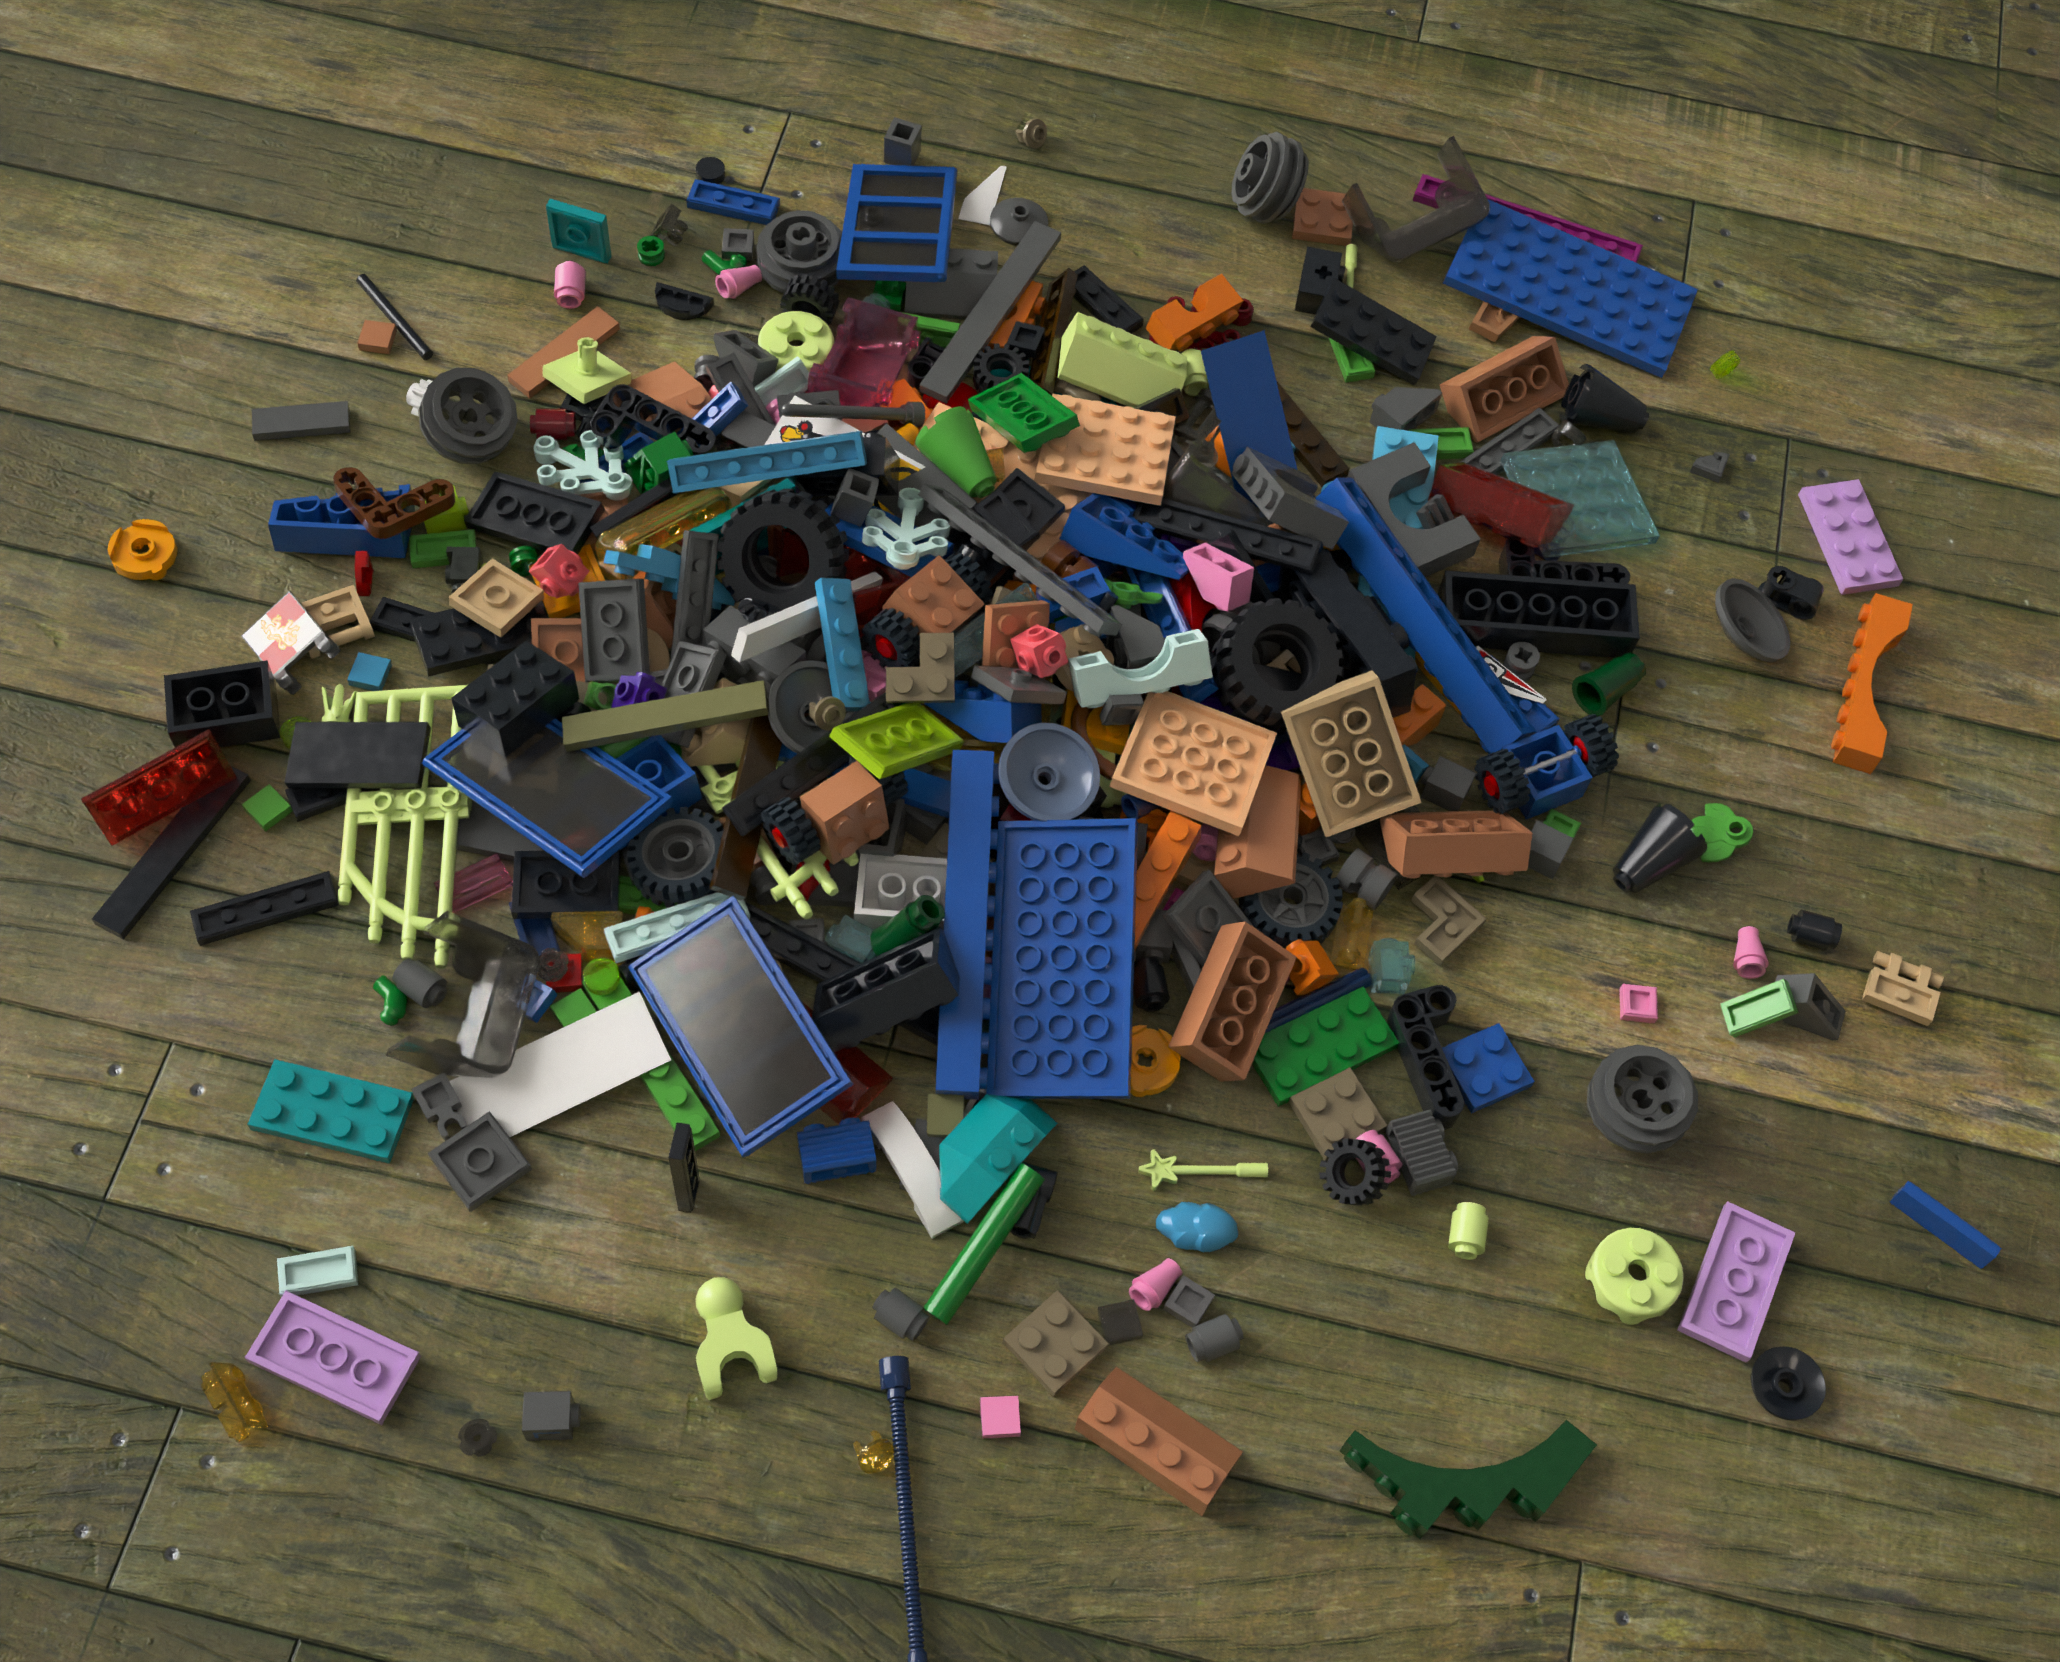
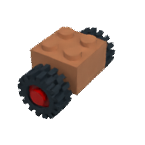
M955 553L951 554L945 560L938 555L896 589L882 608L884 610L862 629V633L865 634L862 636L863 642L868 643L865 647L867 651L873 652L871 657L874 661L878 659L880 661L879 665L882 668L885 666L910 667L920 659V633H957L972 620L991 598L992 589L988 588L991 585L990 580H985L984 578L987 575L984 570L980 572L978 569L980 565L977 562L972 564V558L969 556L963 557L962 553L957 555Z
M850 755V765L800 797L801 809L790 797H784L762 811L761 819L764 821V828L768 830L767 834L769 838L773 839L775 847L780 849L781 855L783 857L786 856L787 861L792 862L793 865L799 864L817 851H820L834 865L840 860L850 857L859 847L879 838L885 831L890 829L886 807L907 794L908 783L903 779L905 778L904 772H899L879 780Z

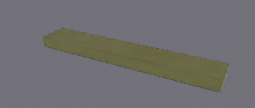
M764 680L565 716L562 717L563 745L568 752L768 715L766 685Z

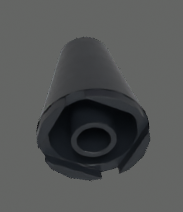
M1583 364L1580 369L1584 370L1580 376L1574 374L1562 399L1561 407L1566 408L1565 416L1559 414L1562 422L1635 433L1638 429L1645 427L1649 418V412H1646V404L1591 365Z
M1659 803L1652 809L1614 866L1613 873L1615 876L1613 880L1624 892L1631 891L1637 893L1701 857L1707 850L1705 838L1702 833L1698 837L1695 836L1691 830L1695 824L1680 810L1667 803L1661 807V803Z

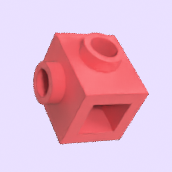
M563 544L547 548L528 572L540 582V587L546 594L557 599L568 595L572 597L579 592L578 583L583 582L582 580L590 571L583 565L579 555L568 550Z
M1036 624L1010 639L1019 669L1030 672L1040 678L1055 674L1058 668L1068 663L1065 652V640L1056 631Z

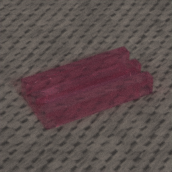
M498 853L455 872L453 897L468 890L472 892L453 900L452 914L513 886V881L510 875H508L504 864H502ZM498 876H501L500 879H498V880H496V881H494V882H492V883H490V884H487V885H485V886H483V887H481V888H479V889H477V890H475V891H472V890H474V889L480 887L481 884H483V883H485V882H487V881H489V880H491V879H493V878H496V877H498ZM440 880L434 882L438 894L440 888Z

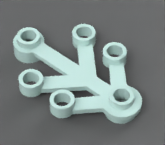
M592 430L585 431L580 436L582 448L585 450V461L559 448L558 442L551 436H541L536 440L533 449L537 462L552 464L558 461L572 468L556 470L553 465H542L537 469L540 484L549 486L560 482L562 491L576 495L603 492L608 499L615 501L629 496L633 483L632 478L622 472L621 460L624 458L622 445L616 449L603 448L605 459L609 462L608 473L599 468L598 448L601 444ZM590 478H591V479L595 480V481L584 482V483H580V482H579V480H581V479H590Z
M904 488L899 492L898 507L902 513L901 527L890 520L885 512L880 509H870L865 518V525L867 527L863 529L862 542L870 547L879 546L886 551V560L893 567L900 570H907L916 566L919 563V557L927 554L944 556L948 548V540L946 538L950 532L949 521L937 518L933 519L929 524L914 529L915 516L922 511L924 506V499L918 495L920 490L915 488ZM881 528L888 534H890L892 537H894L897 541L893 542L892 540L884 536ZM929 536H932L929 538V541L918 545H915L913 543L921 539L927 538Z

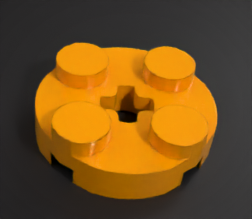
M139 519L132 521L133 526L127 527L125 530H122V527L116 530L109 540L108 554L119 575L133 580H160L166 576L167 570L176 560L178 547L173 535L163 523L151 519ZM144 545H148L149 550L143 554L136 552V549L140 550Z
M1147 1025L1132 1027L1130 1093L1135 1097H1144L1165 1091L1174 1083L1179 1073L1181 1055L1168 1047L1172 1036L1160 1028L1157 1031L1147 1028ZM1142 1053L1145 1057L1152 1056L1154 1058L1151 1061L1150 1067L1141 1066L1137 1063L1139 1061V1054Z

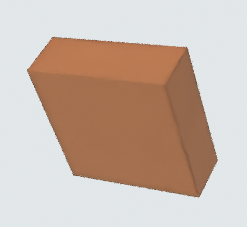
M365 320L357 343L359 350L390 354L397 332L396 325Z

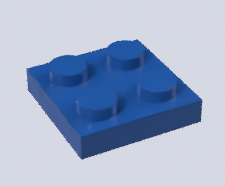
M1500 1023L1442 1047L1463 1100L1471 1114L1532 1087L1535 1082Z

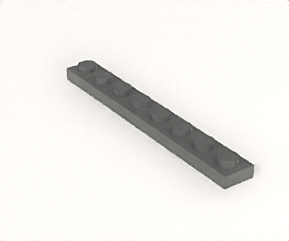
M923 485L918 495L928 502L927 508L941 516L945 515L950 519L948 522L950 526L958 531L967 532L972 536L970 539L972 543L980 548L992 551L994 553L992 556L994 560L1002 565L1014 568L1016 570L1015 576L1026 583L1036 585L1038 587L1037 592L1042 597L1050 601H1057L1062 605L1060 610L1069 617L1079 618L1085 623L1083 628L1089 633L1101 637L1102 634L1117 635L1123 624L947 490L933 485Z

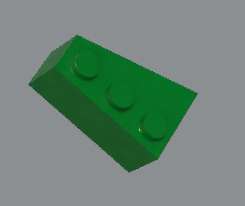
M673 432L640 449L633 455L634 457L622 464V467L632 478L633 484L642 495L670 477L667 460L693 456V451L686 440L681 441L676 432ZM688 493L661 510L668 509L686 500Z

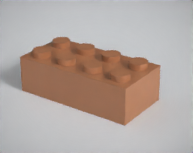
M1246 921L1221 925L1168 1047L1220 1082L1245 1080L1297 957Z

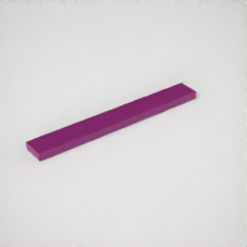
M1422 174L1413 197L1415 202L1471 220L1482 197L1636 263L1643 247L1641 244Z

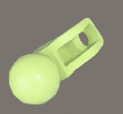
M714 1277L706 1281L699 1288L696 1295V1308L700 1316L705 1319L708 1332L706 1339L698 1349L696 1363L705 1395L709 1400L722 1395L721 1371L725 1364L734 1358H745L752 1362L758 1372L759 1379L763 1383L777 1380V1367L769 1336L761 1329L751 1326L745 1320L743 1310H741L743 1306V1293L733 1280L725 1277Z

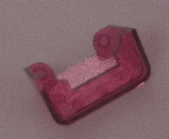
M848 297L843 306V311L845 312L844 324L838 325L836 340L824 364H813L809 372L807 393L839 390L841 406L889 407L893 397V386L911 348L917 349L920 341L921 331L917 330L918 317Z

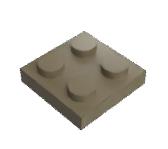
M1351 1068L1291 1096L1288 1102L1325 1161L1328 1160V1157L1324 1153L1327 1149L1334 1150L1332 1144L1336 1141L1342 1142V1139L1347 1138L1356 1139L1369 1130H1376L1380 1134L1387 1128V1124Z
M1058 1290L1007 1334L1002 1342L1053 1397L1102 1354L1109 1344Z

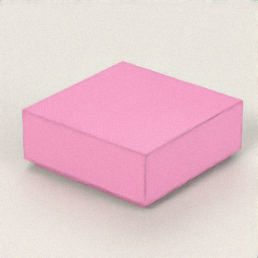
M1622 984L1619 989L1620 1020L1655 1023L1658 1019L1657 987Z
M1018 1396L981 1397L982 1439L1020 1437Z

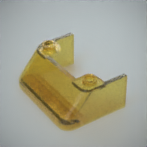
M718 487L681 492L630 520L603 532L599 536L595 548L605 581L628 579L627 575L614 572V565L604 563L606 550L637 556L639 544L664 549L682 539L684 530L689 531L694 527H698L718 514L731 509L730 498Z

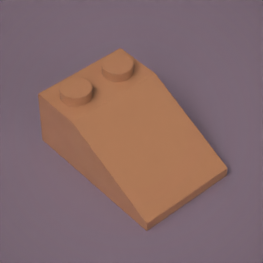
M675 361L631 380V384H629L632 388L691 419L712 400L704 386ZM657 414L648 416L646 421L654 420ZM678 428L674 432L677 433L682 428Z

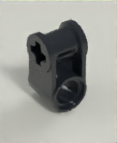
M929 337L922 341L918 351L908 364L907 382L912 388H916L918 392L920 391V383L945 349L933 343V339Z
M1783 566L1771 568L1767 574V581L1761 583L1758 588L1771 600L1777 609L1801 620H1809L1816 615L1824 591L1823 585L1819 581L1805 577ZM1782 575V578L1777 583V578ZM1775 590V595L1771 598L1770 596Z

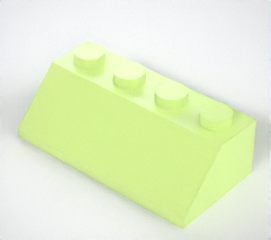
M1080 312L1076 313L1062 335L1058 378L1133 408L1174 388H1179L1180 391L1183 388L1187 374V356L1177 351L1157 345L1148 339L1140 338L1121 328H1116L1099 321L1095 317L1087 316Z

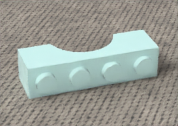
M1199 629L1166 636L1159 655L1149 664L1137 669L1119 668L1111 664L1101 651L1068 658L1074 696L1082 708L1101 707L1105 704L1109 695L1143 694L1148 692L1163 693L1170 690V687L1182 684L1193 686L1200 684L1204 679L1213 678L1208 641Z

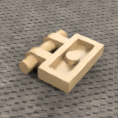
M1877 951L1872 963L1884 967V970L1874 967L1870 971L1862 1001L1929 1026L1933 1021L1941 992L1928 988V985L1939 989L1944 976L1932 972V968L1921 964L1918 967L1903 961L1902 956L1891 953L1888 955ZM1898 973L1910 977L1914 980L1911 981L1906 978L1898 976Z

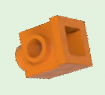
M1299 939L1290 943L1285 948L1297 957L1289 974L1296 987L1293 989L1296 995H1305L1330 983L1339 975L1319 941H1303Z

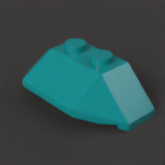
M986 1094L939 1145L940 1200L968 1224L1015 1172L1020 1163H1023L1058 1123L1031 1099Z

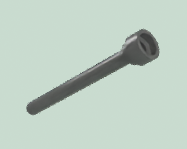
M907 402L905 405H901L900 408L784 404L781 407V413L785 417L900 420L902 424L911 423L916 427H922L925 421V407L922 402Z

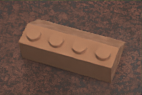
M1532 336L1439 385L1448 413L1461 428L1469 427L1471 439L1478 443L1525 418L1539 407L1542 409L1563 398L1569 383L1556 338Z
M1265 765L1240 835L1236 836L1218 829L1214 876L1232 899L1295 883L1301 776L1298 773Z
M1493 810L1392 813L1380 818L1388 862L1403 877L1419 878L1421 874L1451 877L1452 873L1482 876L1483 872L1513 875L1514 871H1527L1533 833L1507 812L1503 814L1495 813Z
M1118 1367L1099 1385L1078 1416L1075 1430L1200 1516H1203L1243 1451Z

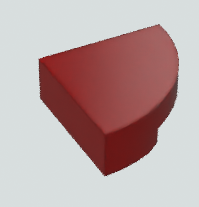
M355 551L358 596H370L374 573L370 555L367 551Z

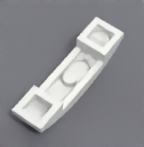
M892 1101L861 1117L862 1121L869 1120L875 1144L878 1149L882 1148L914 1202V1210L930 1237L933 1239L963 1223L964 1221L940 1200V1171L915 1129L899 1107Z

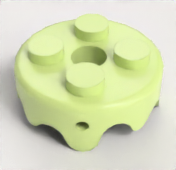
M789 311L776 315L765 323L758 337V345L779 359L775 372L798 356L814 381L818 383L823 380L829 362L835 358L834 336L831 328L824 320L811 313ZM793 340H800L804 342L801 346H792L789 344V342Z
M1626 1228L1609 1234L1593 1252L1585 1271V1278L1591 1280L1594 1286L1598 1304L1617 1314L1620 1320L1628 1325L1638 1324L1649 1318L1660 1317L1667 1312L1678 1299L1684 1280L1683 1267L1673 1247L1659 1235L1641 1228ZM1636 1264L1641 1266L1646 1272V1280L1639 1281L1634 1279L1629 1273V1265Z

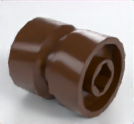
M1065 540L1054 544L1041 561V563L1061 578L1097 566L1086 556L1080 557V552Z

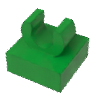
M876 280L871 297V308L900 313L906 294V282Z

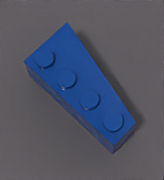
M399 485V490L383 492L382 488L375 489L388 502L411 491V485ZM337 493L336 496L330 499L322 500L318 496L276 500L273 503L268 522L275 551L355 555V551H367L370 556L406 558L409 536L412 529L411 527L387 539L375 538L366 530ZM364 499L358 505L366 507L373 504L374 501ZM410 505L405 507L403 511L412 513L415 512V507Z

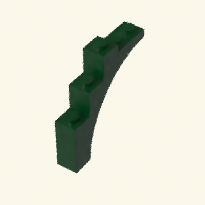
M1566 1419L1547 1440L1524 1455L1497 1465L1472 1469L1437 1468L1406 1460L1380 1448L1356 1430L1346 1440L1340 1452L1345 1455L1344 1460L1352 1469L1359 1473L1365 1472L1375 1481L1374 1486L1381 1494L1388 1498L1394 1497L1399 1501L1390 1513L1396 1518V1525L1410 1536L1415 1534L1421 1539L1447 1506L1454 1510L1453 1515L1463 1525L1467 1527L1473 1526L1479 1530L1505 1497L1511 1501L1510 1505L1515 1512L1526 1519L1531 1518L1536 1522L1546 1512L1597 1444Z

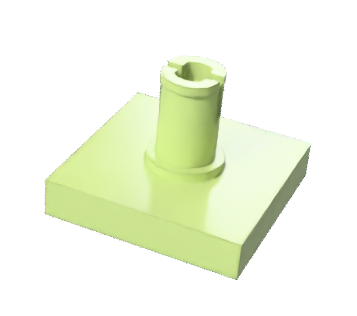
M589 337L578 340L577 352L543 365L544 378L583 404L608 394L616 385L631 384V372L597 351L598 342Z

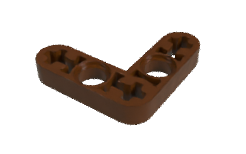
M342 468L333 477L337 495L366 530L378 539H387L449 510L455 504L454 487L452 483L444 479L430 481L386 502L364 474L356 468ZM355 484L356 490L353 491L351 485ZM364 499L374 501L370 506L362 507L358 505ZM410 505L420 507L412 513L403 511L405 507Z

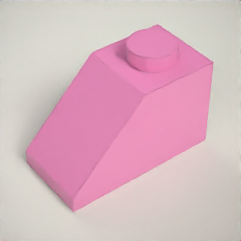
M1207 543L1183 551V559L1204 600L1214 604L1219 610L1227 612L1249 603L1254 567Z

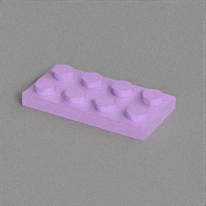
M1859 479L1802 487L1798 496L1841 595L1899 586L1903 581V577Z
M1727 1201L1720 1213L1677 1331L1747 1363L1755 1349L1795 1232Z
M288 1291L284 1292L245 1356L248 1363L380 1425L383 1424L421 1358L419 1352Z

